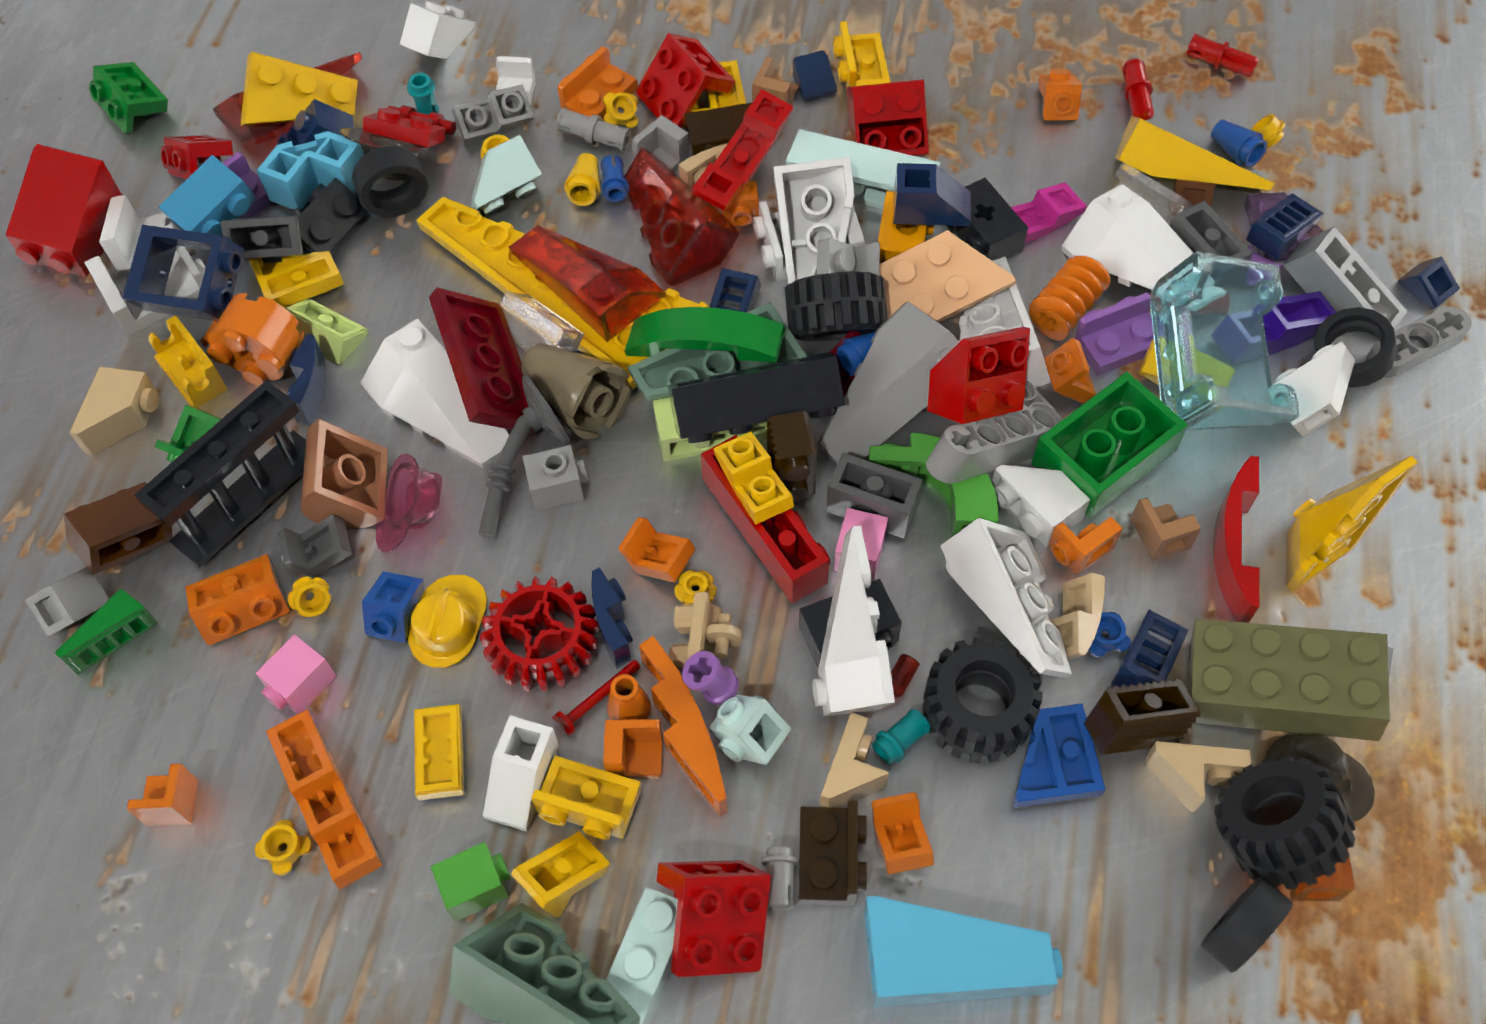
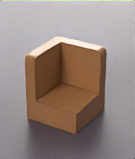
M766 57L752 84V102L761 89L792 105L799 92V85L773 78V58Z
M1148 498L1138 500L1130 518L1152 561L1191 549L1201 530L1194 514L1178 519L1170 504L1153 508Z

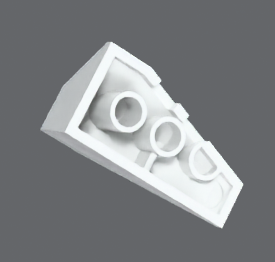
M850 157L773 167L788 284L804 277L817 275L818 240L831 238L844 243L846 241L855 196Z
M1123 184L1093 199L1062 244L1061 252L1069 258L1083 255L1100 262L1108 270V273L1118 276V283L1128 287L1132 283H1136L1152 290L1153 297L1192 312L1201 310L1226 294V289L1149 202Z
M1006 257L993 261L1012 274ZM1016 283L1014 286L964 310V315L960 316L959 321L961 330L959 342L964 338L1009 329L1030 328L1026 380L1035 388L1051 383L1040 344Z
M417 318L383 340L360 382L362 388L385 414L392 418L397 416L406 421L417 432L431 435L443 442L444 446L482 468L498 459L509 437L508 432L504 428L469 422L447 352L422 322Z
M977 518L940 546L947 560L946 569L950 576L1039 674L1066 678L1072 674L1061 632L1049 620L1048 613L1054 610L1052 598L1042 593L1040 583L1046 579L1044 567L1026 532Z
M852 526L844 536L818 669L819 678L813 679L815 705L823 707L824 716L877 711L895 703L886 641H876L874 634L877 632V619L880 616L878 603L874 601L873 597H867L865 588H870L871 570L861 526Z

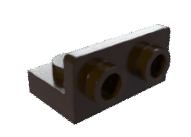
M848 800L847 808L800 806L798 904L855 906L858 891H866L867 862L858 861V844H866L867 818L866 815H858L857 800Z

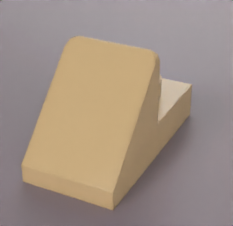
M851 712L820 796V807L841 808L848 804V800L862 799L886 787L889 773L865 764L873 740L872 736L866 734L868 718Z
M1155 741L1145 757V765L1189 811L1195 813L1205 800L1204 780H1207V783L1212 786L1228 787V781L1234 775L1240 776L1244 773L1243 768L1251 765L1250 750Z

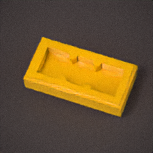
M454 704L414 709L415 796L420 801L465 795L462 709L460 705Z

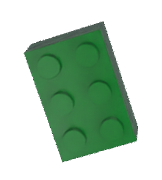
M1125 372L1039 437L1031 465L1039 469L1062 471L1091 499L1085 513L1091 519L1176 452L1188 424L1129 372Z

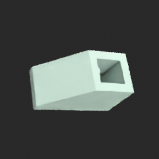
M521 135L487 151L481 162L470 208L478 211L483 209L485 215L505 205L502 200L505 197L515 193L516 197L520 198L536 189L534 182L539 179L542 173Z

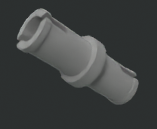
M567 108L560 110L556 121V129L558 131L583 137L590 144L599 142L618 148L621 151L626 150L631 137L630 128L602 121V117L595 114L589 117L570 111Z

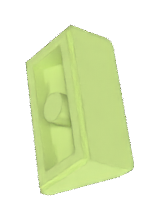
M310 298L285 308L299 321L296 327L299 334L304 331L305 337L307 334L314 335L324 358L335 364L344 362L368 335V329Z

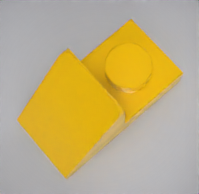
M578 831L515 867L511 875L545 911L558 918L562 915L572 895L604 876L611 863Z

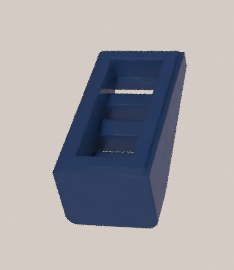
M1292 193L1261 215L1252 224L1246 241L1278 261L1322 219L1324 213Z
M721 268L709 308L729 309L745 313L753 310L761 288L759 277L753 274ZM732 289L744 292V296L741 297L728 293ZM726 301L740 304L741 306L740 309L724 306V303Z
M1148 610L1111 682V686L1114 688L1116 685L1121 688L1123 684L1129 687L1130 684L1136 686L1138 682L1142 685L1145 682L1150 684L1153 681L1159 683L1163 680L1166 682L1189 630ZM1148 631L1171 641V645L1150 635Z

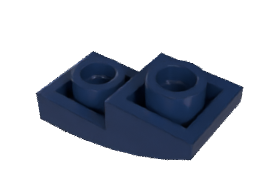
M307 334L300 347H297L291 356V363L289 365L297 381L291 384L287 396L296 402L300 410L294 416L296 422L310 426L322 402L326 383V364L315 336Z
M599 567L592 571V599L603 643L616 669L632 661L628 644L632 643L633 639L622 621L625 619L622 602L626 600V596L615 578L608 580Z

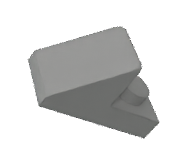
M831 238L818 240L817 275L850 271L870 272L879 275L880 243L872 242L853 246Z

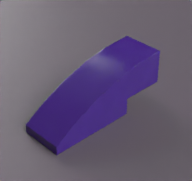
M1320 291L1267 299L1263 301L1256 311L1227 315L1211 337L1231 365L1234 366L1276 354L1315 337L1318 327L1328 316L1336 313V311Z

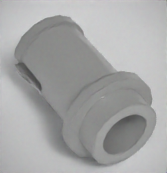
M790 847L767 848L766 857L761 859V864L766 866V873L771 875L767 909H795L794 873L795 867L799 865V859L795 857V850Z

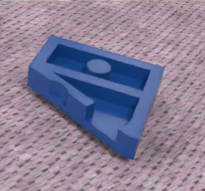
M1083 703L1039 709L1040 712L1031 731L1013 801L1015 808L1102 796L1106 789L1093 740L1084 725L1086 714Z

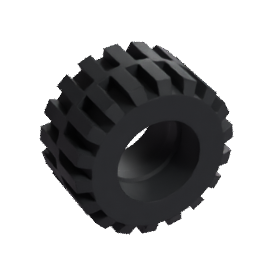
M861 271L834 272L804 277L785 286L788 328L797 340H841L849 331H859L860 335L875 332L887 320L884 278L880 275Z
M973 637L971 645H967L964 639L958 641L954 645L953 652L946 648L940 653L938 662L934 661L930 669L923 695L922 713L924 717H927L931 727L929 734L938 733L935 742L942 749L947 744L951 746V755L960 759L962 753L970 755L969 762L979 763L982 756H987L989 763L999 761L1002 752L1009 757L1016 752L1018 745L1023 746L1028 739L1040 712L1039 708L1042 703L1043 692L1038 691L1041 685L1039 674L1030 675L1033 666L1027 659L1021 661L1018 658L1020 652L1014 646H1011L1009 650L1002 648L1003 641L993 638L992 644H984L983 637ZM969 685L988 687L1001 697L1006 710L993 716H982L972 713L961 704L956 692Z
M1282 756L1277 761H1273L1272 757L1263 759L1262 764L1255 767L1251 764L1243 768L1244 773L1240 776L1234 775L1228 781L1230 787L1222 789L1218 795L1220 804L1215 805L1214 811L1217 818L1215 822L1217 828L1242 871L1246 872L1253 881L1263 876L1276 888L1280 884H1284L1286 890L1297 889L1299 883L1306 882L1308 886L1318 883L1316 878L1323 874L1329 877L1337 870L1334 865L1336 863H1345L1350 856L1346 848L1354 847L1356 838L1352 831L1356 830L1350 812L1332 777H1329L1327 771L1322 766H1314L1311 760L1301 758L1295 761L1293 756Z

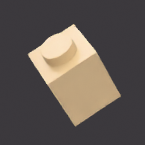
M99 366L69 434L86 455H95L145 428L151 413L157 409L159 393L145 372Z

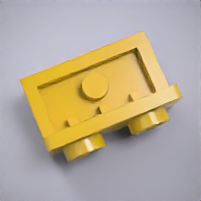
M847 21L839 22V35L833 36L834 57H840L841 61H838L839 82H845L846 87L891 83L880 33L850 35Z
M554 756L541 790L534 789L531 800L536 811L539 812V817L548 823L565 826L567 821L583 826L582 830L586 834L598 839L609 840L610 835L623 839L642 790V785L640 781Z

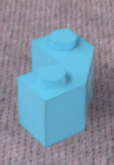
M330 131L314 135L315 141L293 146L292 141L277 145L256 171L270 201L293 210L296 208L302 210L308 203L307 199L314 189L321 183L327 187L335 177L353 193L356 192L352 181L354 166L364 156L360 142Z

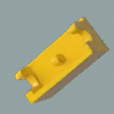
M176 315L166 320L167 328L171 332L168 339L160 341L155 333L149 334V342L156 352V355H154L155 360L190 406L199 408L228 390L214 364Z

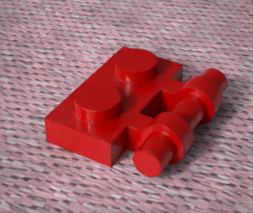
M390 105L388 108H379L377 113L364 116L362 131L429 148L445 142V134L453 136L457 125L455 121L445 119L442 114L431 112L427 115L416 112V109L413 107L402 105L399 108Z

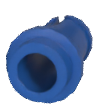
M608 155L600 163L603 181L600 185L601 194L610 202H620L625 199L630 190L629 183L624 178V163L621 157L615 155V166H612V157Z

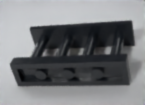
M268 380L262 383L134 495L142 506L170 528L175 522L179 525L181 531L170 539L169 542L199 568L303 474L306 439L294 430L289 432L286 426L300 410L294 400ZM273 436L277 445L258 460L254 452ZM239 465H242L245 473L227 489L223 480ZM209 493L214 501L194 517L190 509Z

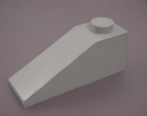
M1335 226L1302 241L1282 265L1306 293L1320 291L1337 312L1342 309L1355 307L1373 309L1387 317L1394 330L1407 314V310Z

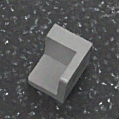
M662 115L632 139L634 165L659 182L678 168L679 163L690 158L688 132Z
M87 567L24 600L46 635L50 636L100 609L109 600V597L96 576L92 575Z

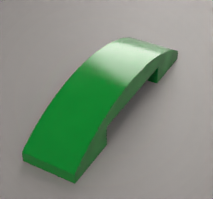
M709 307L664 309L634 319L624 352L626 356L651 357L666 350V348L734 351L738 361L777 362L785 327L784 324L765 317L729 309Z

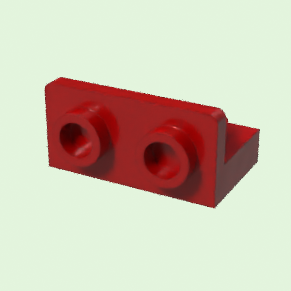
M210 135L163 137L164 146L161 147L160 151L162 164L165 169H168V173L184 179L189 178L198 169L197 160L198 163L203 164L211 155H214L219 161H221V156L233 155L232 140Z

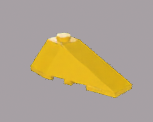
M1131 116L1114 157L1123 162L1119 169L1137 178H1140L1142 172L1155 177L1271 190L1275 184L1135 116Z
M1409 456L1334 490L1317 502L1312 498L1304 502L1293 513V517L1296 520L1287 533L1286 586L1294 592L1352 551L1417 465L1418 461L1414 457Z

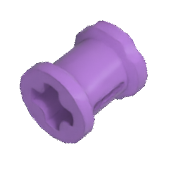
M699 651L691 655L683 667L682 677L684 683L692 690L701 691L705 700L710 704L722 705L728 699L733 698L739 689V679L730 667L721 666L720 660L711 652Z

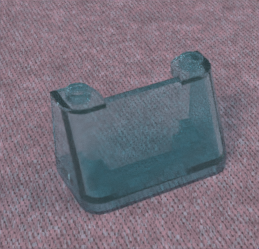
M1196 251L1161 277L1155 284L1151 294L1150 306L1160 398L1166 406L1188 424L1186 430L1280 426L1300 417L1299 401L1294 388L1281 383L1272 386L1263 316L1276 307L1283 295L1279 266Z

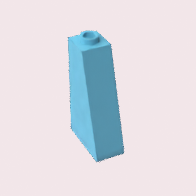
M878 896L866 897L864 916L874 1007L1047 995L1058 985L1057 979H1062L1063 977L1061 954L1058 948H1052L1050 933Z

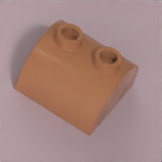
M321 419L315 421L308 428L306 435L301 494L302 513L317 524L334 514L344 519L346 529L366 528L385 519L388 449Z

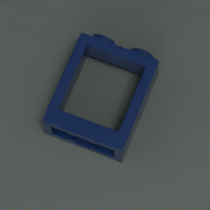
M142 225L122 299L146 311L217 322L233 297L238 273L242 269L245 249L222 235ZM177 246L210 250L197 300L164 295Z

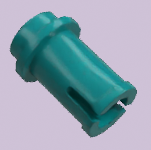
M425 73L412 75L407 84V91L414 99L416 112L427 115L431 112L439 113V107L434 96L436 87L434 80Z
M910 709L887 731L880 730L875 735L876 740L872 743L873 750L886 764H891L894 761L900 762L904 759V752L921 737L930 732L929 722L919 711Z

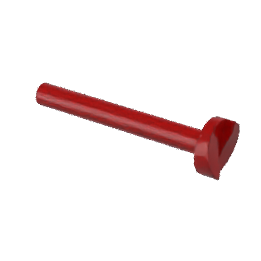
M634 659L567 715L558 711L552 716V720L558 722L566 735L570 737L576 732L573 723L610 694L612 681L619 675H633L641 668L640 664Z

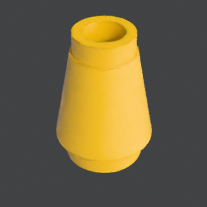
M583 153L578 156L564 184L568 199L579 206L592 204L601 193L598 160L589 153Z

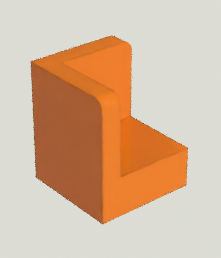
M605 720L603 759L605 771L630 779L660 778L662 776L663 733L660 720Z
M181 763L170 764L168 775L147 776L143 799L128 800L126 810L145 826L190 825L193 820L199 780Z

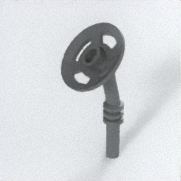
M527 374L522 376V385L528 407L522 410L523 415L517 419L496 463H492L490 466V470L493 472L488 474V478L491 481L486 482V487L489 491L478 532L479 535L485 537H495L504 496L511 489L507 484H512L513 478L510 475L515 473V469L512 466L530 430L533 428L536 431L543 427L559 441L567 445L571 443L561 423Z

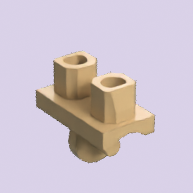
M696 592L694 603L675 607L673 619L675 629L680 634H690L689 643L672 644L669 650V658L680 673H682L683 667L691 655L699 651H708L717 658L724 659L728 656V648L737 647L742 642L743 633L739 628L731 625L732 616L723 613L720 607L713 605L709 601L710 595L708 592Z

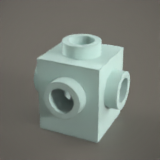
M736 694L720 706L717 717L708 730L719 740L718 749L731 760L740 762L743 759L767 765L792 728L765 698L759 695L748 697Z

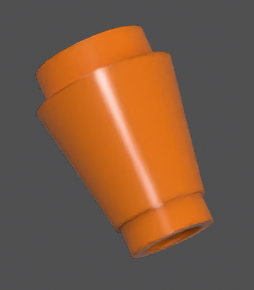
M623 674L617 676L611 683L607 702L609 718L611 720L647 719L651 711L649 696L631 675Z

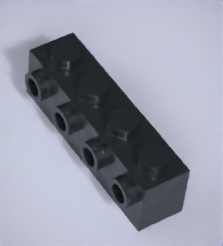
M829 352L667 385L676 432L681 439L688 438L689 443L713 439L712 433L729 430L730 435L751 432L754 430L753 424L767 422L770 416L805 411L809 413L810 418H819L834 414V407L845 405L837 356Z

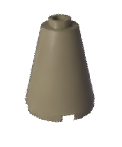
M544 343L533 346L523 357L522 374H527L547 404L575 435L583 439H595L601 436L597 433L605 424L609 428L613 427L625 411L631 388L626 386L625 377L629 378L628 373L618 365Z

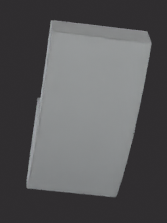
M523 84L491 91L485 99L455 105L452 109L463 144L501 134L534 119Z

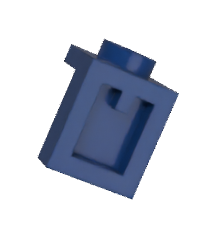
M383 571L362 600L365 634L371 637L404 643L409 636L407 618L424 594V580Z

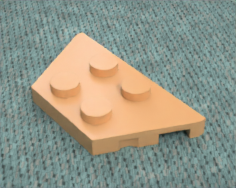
M948 230L879 264V275L884 278L887 319L905 302H910L940 323L1014 286L1016 283L1012 274Z

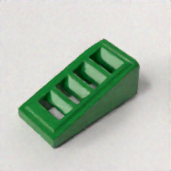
M120 589L69 637L54 654L73 672L79 675L149 631L158 622L141 603L123 589Z

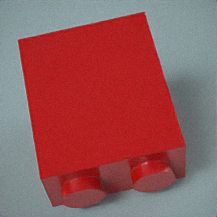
M36 144L32 150L5 236L14 247L15 254L22 261L31 265L41 264L52 267L64 274L71 272L87 277L90 272L84 262L98 255L100 257L103 254L104 249L99 241L109 203L112 197L121 196L122 193L103 160Z

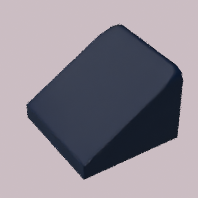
M825 50L798 56L793 59L792 77L795 83L799 85V91L804 101L837 92V86Z
M1442 256L1418 264L1398 280L1404 289L1430 309L1437 308L1460 289Z

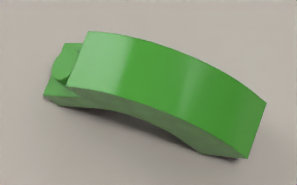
M911 433L909 447L896 444L869 446V462L923 479L922 485L931 488L942 497L950 513L951 537L977 518L998 524L997 496L987 473L951 484L941 482L929 473L926 468V460L939 441V437L922 433Z

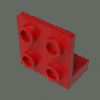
M668 33L640 82L636 94L656 118L662 115L681 128L685 122L684 113L691 112L702 91L712 93L714 90L729 93L736 81L697 39Z
M742 860L658 863L656 882L673 891V896L678 899L671 973L676 977H692L760 971L771 875Z

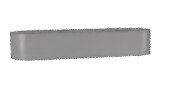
M1443 307L1396 330V351L1398 349L1399 353L1395 358L1392 369L1384 377H1394L1460 344L1471 329L1472 322L1468 314L1456 307ZM1442 325L1448 327L1439 334L1438 331ZM1419 336L1426 340L1429 347H1417L1411 343L1409 337ZM1379 339L1369 351L1366 361L1375 357L1380 351Z

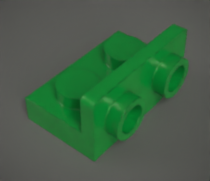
M134 62L93 66V81L89 83L91 97L108 114L110 120L115 122L125 134L133 132L134 116H149L153 113L167 112L168 99Z

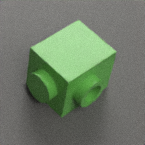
M485 842L430 866L446 910L455 922L509 898L504 882L512 879L501 852L492 855Z

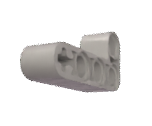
M1026 380L1023 410L948 427L927 458L926 468L937 480L951 484L994 471L1000 465H1013L1032 459L1039 437L1062 421L1061 416L1039 391Z

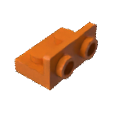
M601 46L558 84L561 109L567 108L570 111L589 117L593 114L601 116L603 121L606 115V105L603 103L604 96L610 92L614 94L619 92L633 94L638 88L637 78L612 65L609 49Z
M268 553L185 587L189 615L207 645H213L288 614L290 611L288 603L280 590L275 567Z

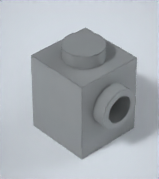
M571 445L522 456L536 511L584 500L581 484L589 483L583 459H574Z

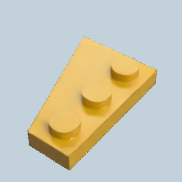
M251 52L247 57L240 127L295 121L298 113L302 110L305 111L313 99L354 115L358 80Z

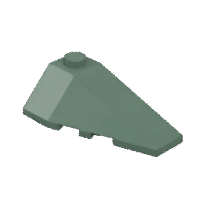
M771 302L747 312L784 324L785 333L777 362L807 357ZM666 349L629 366L628 371L645 400L652 401L670 398L667 386L669 384L777 362L738 361L734 351Z
M520 903L453 945L449 995L484 1018L505 1024L640 1023V1015L607 979L597 978L589 969L590 959L583 951L574 952L566 943V932L559 924L524 903Z

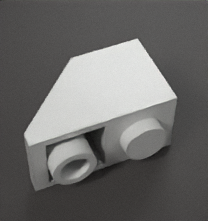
M426 0L425 6L410 3L400 45L426 56L447 59L472 32L476 22L464 18L465 11L445 4L443 6Z
M1342 341L1335 346L1328 345L1321 348L1313 355L1311 361L1298 369L1292 368L1283 372L1277 377L1276 383L1268 387L1293 427L1302 437L1340 415L1355 359Z
M1000 465L995 469L992 478L998 505L1004 509L1008 508L1020 520L1024 531L1029 536L1037 538L1045 547L1049 545L1054 528L1061 522L1071 529L1083 520L1091 500L1059 470Z
M509 716L492 757L483 811L484 819L528 831L536 811L531 800L534 789L541 790L553 758L557 756L560 749L552 727Z

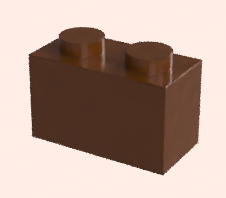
M146 482L128 489H122L113 495L90 504L81 505L72 511L64 513L67 542L92 575L170 543L169 540L172 539V526L170 528L142 506L134 496L147 484Z

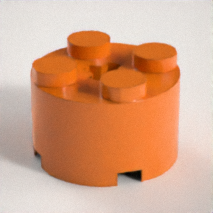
M239 293L232 297L208 336L210 346L207 349V354L214 361L228 364L230 367L241 372L242 377L247 382L260 386L266 380L274 381L283 376L291 362L294 350L300 347L305 335L304 331L299 334L296 329L299 323L296 317L280 304L262 296H259L257 301L245 299L248 293Z

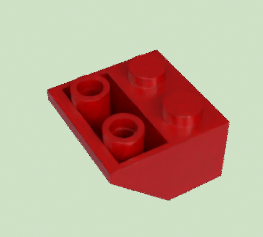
M924 79L846 87L848 120L852 141L907 155L929 154Z
M1020 327L962 339L930 370L927 411L960 424H967L1023 410L1030 328Z

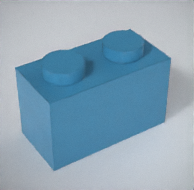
M211 155L158 208L180 230L222 235L220 221L236 219L238 216L243 215L257 198L240 177L214 155Z

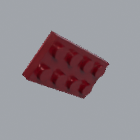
M436 287L429 296V300L469 422L512 430L517 419L523 415L522 410L528 407L522 385V362L501 304ZM532 428L529 433L536 434L540 429L534 431Z

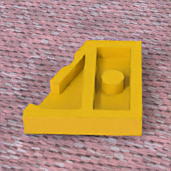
M329 251L311 252L306 255L282 256L283 262L264 263L262 258H249L264 297L280 304L284 308L344 285Z

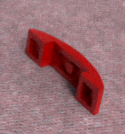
M761 89L745 112L740 127L714 164L709 163L692 187L691 193L725 211L741 194L768 155L791 115L794 106Z
M1250 456L1225 495L1216 519L1213 540L1214 564L1219 587L1235 620L1249 623L1260 607V567L1242 565V513H1248L1259 494L1258 456Z

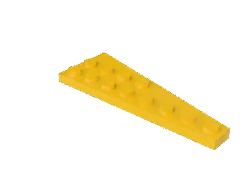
M445 197L439 199L416 220L423 232L583 354L614 363L626 371L629 378L625 377L626 386L631 388V390L635 389L637 385L630 375L628 367L649 358L626 356L624 352L634 319L664 309L709 307L702 301L697 304L680 297L679 292L668 288L665 291L647 283L646 278L636 274L634 277L618 272L612 269L611 264L567 246L559 248L544 242V238L533 233L530 236L513 228L512 224L505 221L498 223L480 215L478 210Z

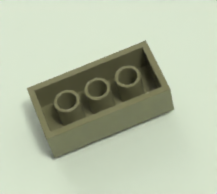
M1195 619L1190 641L1189 693L1200 709V717H1196V723L1380 741L1390 721L1387 634Z

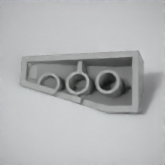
M905 302L877 329L865 359L862 363H859L853 374L855 378L844 396L845 405L835 408L834 414H832L818 441L819 446L836 465L842 453L864 459L869 454V446H880L928 406L930 370L959 343L951 331L910 302Z

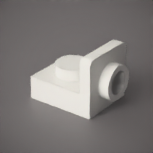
M498 56L496 67L499 78L496 90L523 84L531 107L536 86L532 60L528 57Z

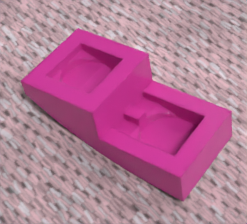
M1064 182L1037 190L1033 201L1011 208L1028 226L1025 243H1028L1068 224L1083 214L1087 206L1068 184Z

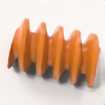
M1084 255L1068 259L1055 277L1049 281L1038 297L1034 298L1029 305V315L1035 327L1052 340L1060 341L1065 339L1069 334V330L1075 328L1078 320L1086 314L1087 310L1091 309L1095 301L1101 297L1103 291L1107 290L1110 286L1108 270L1100 262Z

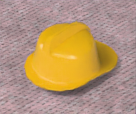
M448 575L437 579L424 591L419 603L411 614L408 636L411 652L422 664L432 668H447L459 663L470 653L476 641L487 606V596L484 587L476 579L466 575Z

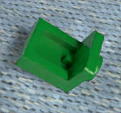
M185 404L171 441L157 439L154 447L167 452L166 460L173 462L222 418Z

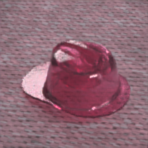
M409 453L401 454L395 460L390 470L385 500V519L376 525L377 546L384 553L392 552L399 547L406 537L408 530L422 528L428 524L436 515L440 504L441 475L420 468L415 458Z

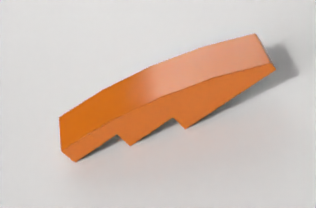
M651 636L639 645L643 665L658 682L651 688L654 706L671 726L663 732L665 747L717 814L722 817L728 812L727 797L716 751L702 714L687 685L684 683L679 670L656 638Z
M308 709L266 730L290 792L300 806L310 834L318 844L331 878L338 889L341 890L382 867L383 864L354 801Z

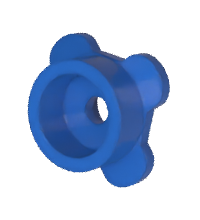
M1103 612L1101 614L1097 633L1089 648L1090 654L1094 657L1102 658L1106 652L1114 650L1125 652L1129 649L1131 639L1125 635L1126 626L1119 614L1115 612ZM1105 631L1109 634V637L1105 638L1101 633Z

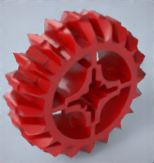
M534 575L531 582L532 586L524 587V584L517 580L515 584L516 592L511 594L502 589L500 596L503 602H490L489 610L491 615L482 617V626L486 631L480 633V641L482 646H485L483 651L484 657L487 662L492 663V670L498 677L505 674L506 683L511 685V687L521 680L522 688L529 692L535 682H538L540 689L546 693L549 681L556 680V683L563 688L565 685L564 675L569 673L571 676L579 679L581 672L578 664L590 665L592 657L589 651L597 650L598 640L595 635L598 634L600 629L598 621L594 619L596 616L595 609L591 604H586L587 598L582 591L574 593L573 585L569 581L559 587L557 580L553 576H551L546 585H541L540 579ZM554 610L568 616L574 622V628L565 627L563 622L555 621ZM507 638L514 639L517 644L524 646L526 651L525 658L514 654L506 647Z

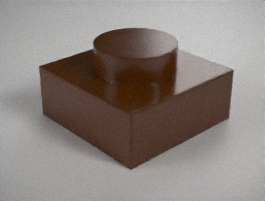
M1175 179L1168 216L1173 217L1175 214L1203 201L1211 207L1216 184Z

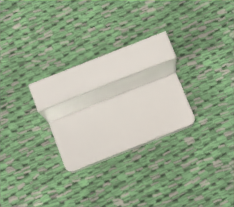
M126 195L112 197L99 242L117 272L128 270L132 264L142 225L165 227L170 224V220L164 213L139 218Z

